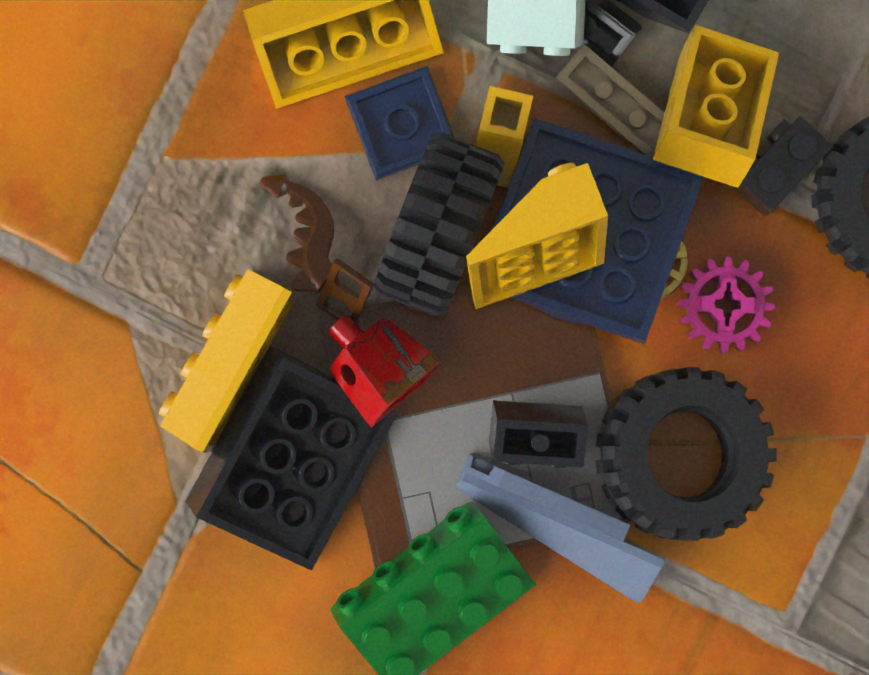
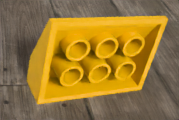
M566 163L548 172L549 177L541 179L466 256L472 298L476 309L604 264L608 214L588 163L577 167L575 163Z

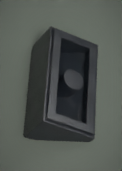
M585 0L584 44L612 67L642 29V25L610 0Z

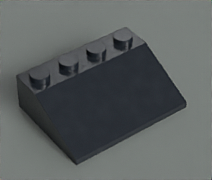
M270 345L185 502L196 518L312 571L397 414L391 411L371 427L334 378Z

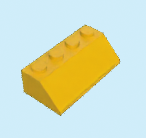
M272 0L243 10L251 39L276 109L444 53L429 0Z
M247 269L243 277L236 274L224 295L225 298L230 300L222 315L214 313L202 335L208 341L200 355L195 352L190 355L181 372V375L186 378L178 394L174 391L169 393L159 411V414L165 417L160 427L202 453L213 450L266 351L272 344L297 299V296L291 291Z

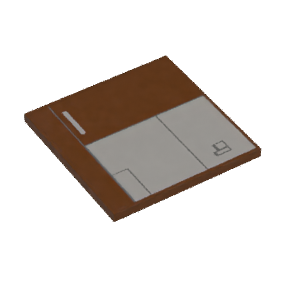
M470 284L457 286L447 314L435 317L396 301L363 308L357 325L363 331H366L381 318L389 319L441 360V363L426 383L392 410L397 416L357 487L375 569L380 564L391 561L407 549L414 538L428 533L436 527L451 510L468 502H474L509 549L540 542L457 489V481L469 454L624 522H632L631 519H624L615 510L617 503L613 498L606 497L601 487L606 484L604 474H597L595 460H601V448L595 447L597 434L604 433L606 424L602 422V419L607 410L613 408L595 327L557 319L534 306L511 298L476 309L473 303ZM350 310V311L341 312V313H342L343 315H346V314H347V315L350 317V315H351L352 312H351V310ZM328 315L319 317L331 367L343 348L328 334L330 328L338 321ZM493 400L582 406L588 423L583 468H554L547 465H509L502 462H493L489 446Z

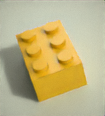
M694 25L678 58L653 160L739 188L756 158L779 52Z

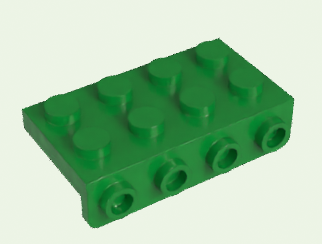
M468 502L451 510L445 519L428 533L414 538L408 548L394 559L380 564L373 574L357 587L343 592L331 607V613L339 628L378 675H419L536 586V584L474 502Z

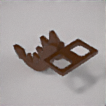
M286 174L262 177L260 185L276 198L287 194L290 196L289 206L291 208L304 207L303 210L296 214L295 219L298 223L309 227L296 228L293 232V237L302 247L292 250L286 255L287 262L302 269L293 280L292 289L297 292H316V294L321 291L316 306L336 320H339L344 315L328 303L329 296H334L351 309L350 318L357 324L374 283L337 258L333 263L329 260L328 257L334 239V221L329 208L312 190L289 181ZM340 271L361 285L362 290L360 294L355 293L339 281L338 274Z

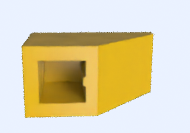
M489 86L475 146L496 153L501 157L505 165L497 186L508 188L518 163L533 96Z

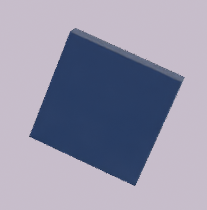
M428 66L345 96L376 181L419 165L432 135L444 133L454 137Z

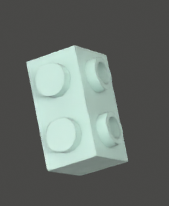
M488 0L487 44L500 45V52L527 53V46L544 47V55L568 56L570 55V48L584 45L585 0Z

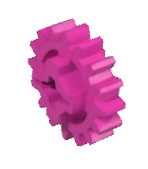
M726 256L722 261L721 267L718 268L714 260L709 259L705 262L707 271L705 274L697 268L690 271L692 278L695 280L694 284L683 282L680 285V288L688 296L687 299L676 301V306L686 308L687 315L678 320L679 324L691 323L693 329L687 337L691 340L701 335L704 338L702 342V349L708 350L715 342L718 343L720 354L728 352L730 343L734 344L738 352L745 350L744 339L746 337L754 343L761 340L759 333L756 331L757 327L769 328L771 326V322L764 318L763 315L764 312L774 310L775 305L765 302L764 296L772 292L773 289L771 286H759L758 282L761 280L763 272L759 271L752 275L748 274L749 262L746 260L742 261L737 268H734L731 257ZM717 277L716 289L709 295L698 296L702 286L711 278ZM737 279L749 288L753 297H745L737 288ZM724 292L727 294L728 301L736 305L735 310L727 313L726 319L723 317V310L715 308V301L722 299ZM698 313H705L712 320L715 333L704 326ZM743 315H753L749 324L742 331L733 335L735 322Z

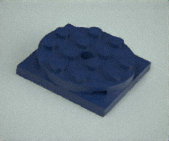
M534 118L494 227L541 179L549 177L548 172L566 163H575L576 167L588 163L608 214L605 260L602 265L510 298L534 306L557 319L586 324L645 345L704 177L655 161L653 157Z

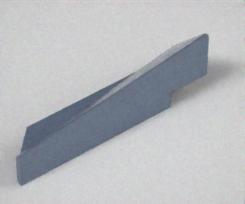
M469 454L456 484L458 490L634 602L643 601L662 569L665 559L625 542L624 539L630 524Z

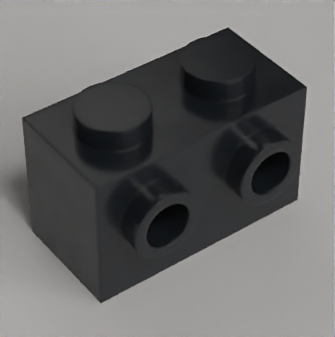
M801 116L791 124L784 119L768 135L766 139L772 145L761 156L756 154L755 161L739 188L733 187L763 216L771 213L833 147Z
M493 400L489 434L492 461L509 465L535 464L554 468H583L588 423L582 406Z

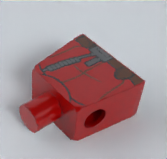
M346 314L328 331V334L343 348L330 367L331 374L371 427L423 386L441 363L437 356L389 319L381 318L366 331H363Z

